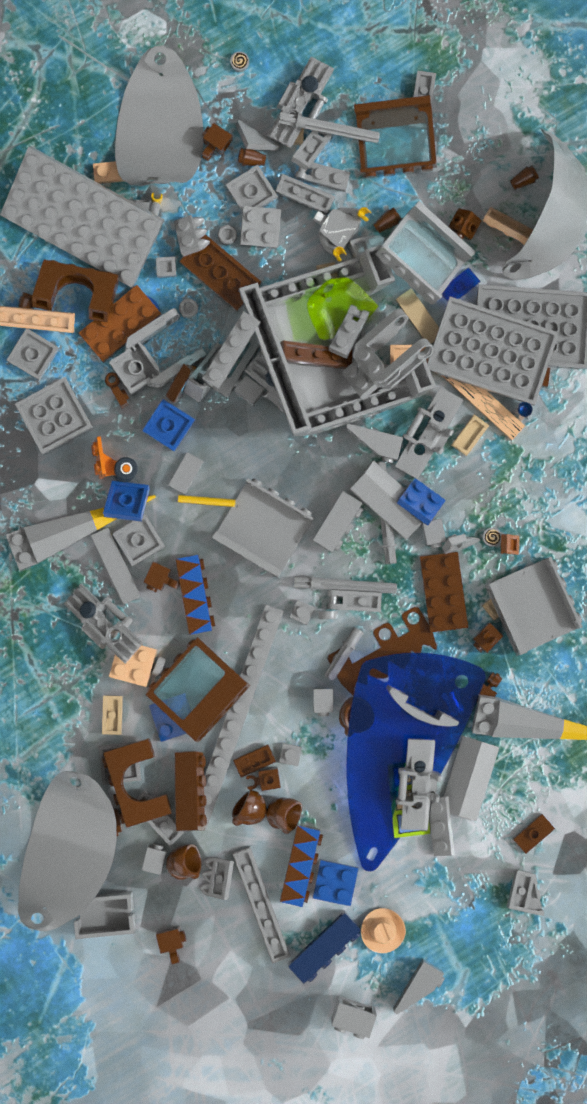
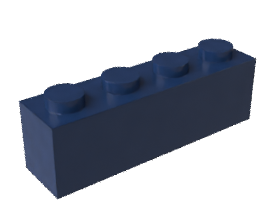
M344 910L288 963V967L303 984L307 981L310 983L317 977L318 974L316 972L320 968L325 969L332 962L331 958L335 954L339 956L346 949L345 945L349 941L354 942L360 936L361 928Z

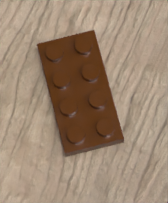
M205 234L200 239L209 240L208 246L203 250L184 256L179 262L238 312L244 305L239 288L258 283L260 286L262 282Z
M458 552L421 556L420 564L430 633L468 628Z

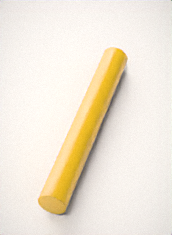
M178 495V503L235 507L236 505L235 499Z

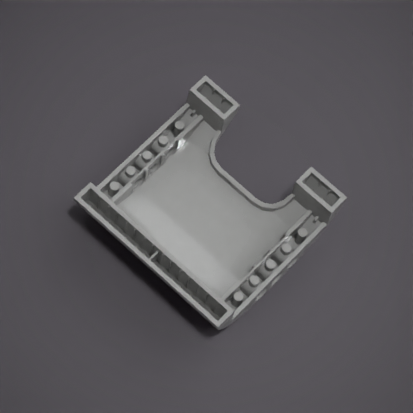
M382 245L364 250L359 258L259 288L258 283L239 288L247 314L260 321L259 326L255 330V335L293 436L320 433L382 413L414 400L436 388L425 360L392 389L378 387L363 400L341 373L345 369L287 362L280 344L281 341L330 346L329 333L333 327L341 326L350 306L354 305L359 310L360 304L365 298L395 281L391 268L375 255ZM337 272L338 280L333 281L330 274ZM354 316L352 320L358 322L360 318ZM363 328L352 347V363L355 361L353 358L355 344L366 335Z

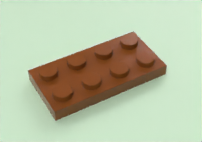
M136 285L113 304L108 323L93 320L79 334L104 363L126 345L129 336L162 314L140 287Z

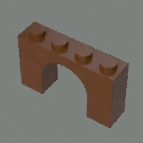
M43 260L32 295L33 307L52 311L56 295L62 287L69 284H81L89 288L93 293L89 305V319L108 323L118 289L117 274L102 272L93 268H83L74 264L59 263L55 260Z
M150 738L104 752V757H102L103 765L105 768H108L110 773L107 776L110 787L114 786L116 794H113L116 806L120 805L121 813H119L121 823L125 824L126 828L172 813L167 793L147 800H138L131 797L124 787V774L132 764L155 757Z

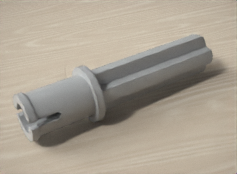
M353 627V630L346 641L342 642L344 644L325 672V677L332 681L336 678L351 652L356 650L355 646L364 634L363 632Z

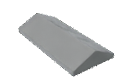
M374 460L350 487V490L405 540L422 524V521L397 504L406 489Z
M462 735L443 796L449 797L450 813L477 821L499 747Z

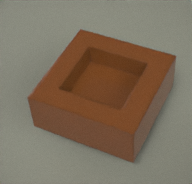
M501 534V554L519 555L520 536Z

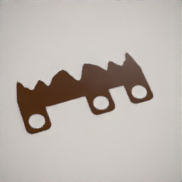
M413 607L402 614V619L410 632L398 638L392 625L385 623L373 632L381 648L353 664L348 657L337 678L351 695H355L354 688L356 682L368 684V675L380 679L388 678V661L404 669L410 660L411 651L420 655L423 645L431 646L437 650L433 632L430 633L429 624L418 607ZM411 612L419 614L420 620L417 624H410L407 617ZM383 628L389 629L391 631L390 639H380L379 631ZM340 649L328 655L327 659L330 664Z

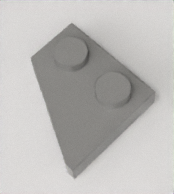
M515 869L507 908L544 916V910L540 902V891L537 888L536 874Z

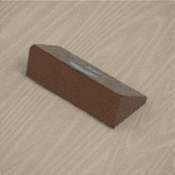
M182 365L166 394V397L171 402L175 403L182 398L187 380L197 369L196 366Z

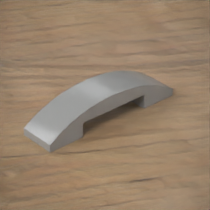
M387 685L386 689L391 697L415 718L438 726H457L459 724V721L439 710L434 717L406 703L408 696L405 693Z

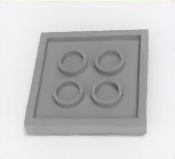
M66 377L15 404L42 455L93 428Z

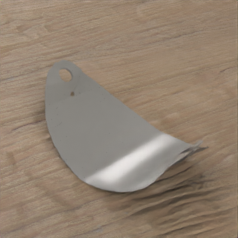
M164 45L154 46L148 49L141 57L129 79L122 99L115 142L117 170L123 181L135 186H145L153 183H185L196 173L202 156L203 120L200 103L193 81L180 57L174 50ZM159 52L166 56V62L163 65H158L155 62V55Z
M542 129V133L554 147L552 189L527 242L515 256L505 262L502 268L503 275L514 280L532 278L559 266L574 252L587 232L586 172L580 161L565 143L551 132L543 131ZM514 264H520L518 270L510 272V268Z
M63 771L57 774L46 789L40 803L25 853L19 885L18 914L21 922L30 929L38 931L53 930L77 917L96 897L112 866L117 840L114 809L100 785L88 775L73 771ZM70 778H79L81 780V785H73L70 782ZM33 914H42L44 916L43 921L40 924L33 923L31 920Z

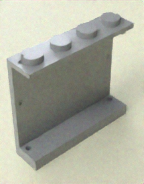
M247 478L245 486L236 499L235 507H231L212 538L278 578L314 518L309 510L303 507L301 510L294 506L296 503L288 498L283 500L278 497L279 493L271 488L266 490L261 487L263 483L255 478L251 481Z
M552 557L485 585L516 656L527 653V651L575 629L582 628V618L574 609V600L571 595H568L565 589L567 587L563 577H560L557 571L559 570L558 564L555 560H552Z

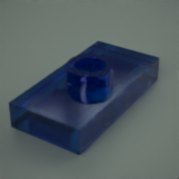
M468 267L449 283L441 295L447 303L449 297L461 299L481 281Z

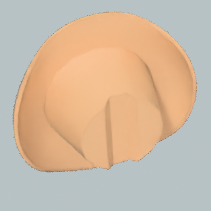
M386 908L371 911L364 918L361 926V936L364 944L370 950L377 953H388L395 950L401 945L406 934L405 925L401 917L394 911Z

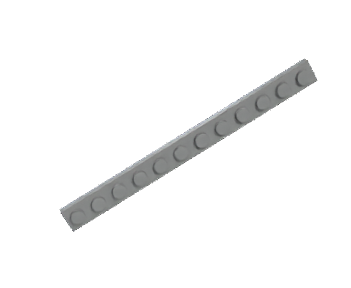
M265 605L240 675L251 686L228 710L205 774L206 786L204 787V795L207 799L205 806L207 824L205 829H207L284 612Z

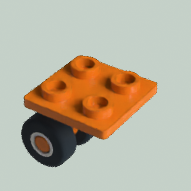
M101 436L96 437L93 445H91L92 455L96 456L97 460L94 464L95 475H99V479L114 476L117 481L130 482L138 471L136 462L129 457L120 458L118 461L110 458L103 453Z

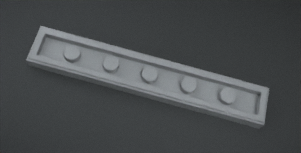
M251 847L232 853L272 964L289 958V950Z

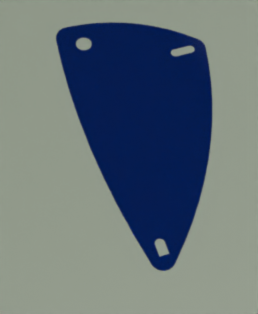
M432 653L393 654L371 659L362 664L355 687L349 720L346 778L352 831L360 863L364 870H376L400 839L394 838L393 815L397 806L396 798H398L400 774L398 769L405 768L408 739L435 740L433 771L441 774L465 729L485 682V672L481 667L458 658ZM374 668L388 675L389 680L383 682L371 676L369 671ZM459 675H465L468 678V684L464 688H458L455 684V679ZM387 685L405 693L408 696L406 703L434 717L439 710L459 721V724L457 726H438L415 718L391 697L386 689ZM375 847L378 852L374 860L371 861L366 857L371 848Z

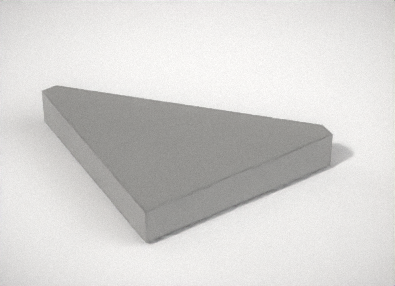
M237 120L236 128L246 149L278 151L279 143L244 122Z

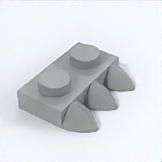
M189 215L174 221L180 251L183 256L203 250L210 243L209 240L200 239L206 234L207 230L197 228L204 222V218Z
M219 857L206 859L204 863L212 871H206L202 876L210 884L202 885L200 890L209 897L228 900L234 861Z

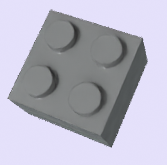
M338 996L331 1017L332 1026L335 1027L336 1031L342 1033L346 1031L352 1032L353 1036L360 1039L370 1038L377 1017L376 1009Z

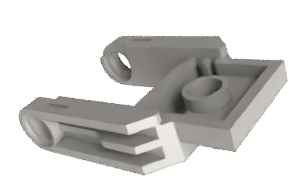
M175 308L129 336L125 352L109 362L130 394H133L145 385L162 388L176 378L183 364L195 366L207 356L201 347L200 350L191 356L187 355L163 372H160L158 365L142 344L175 323L181 317Z
M397 309L389 314L355 344L353 352L355 361L341 372L363 400L378 387L383 389L395 387L433 353L434 348L427 339L418 340L388 367L375 353L399 333L398 331L407 323L409 317L401 309Z

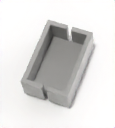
M133 891L96 895L89 906L79 914L80 918H76L74 921L75 939L134 934L136 931L135 913H131L134 910Z

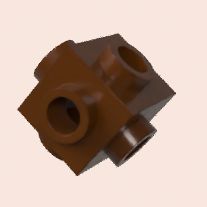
M458 208L448 227L462 240L463 238L472 240L482 220L472 211Z

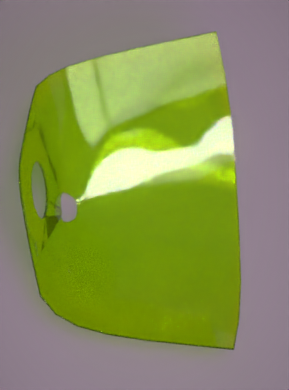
M341 277L329 279L309 297L307 310L319 338L328 340L335 337L351 305L356 306L358 310L368 311V318L379 305L352 279ZM333 284V288L330 291L323 292L327 285ZM331 297V301L327 302L326 299ZM354 316L352 320L358 322L360 318Z

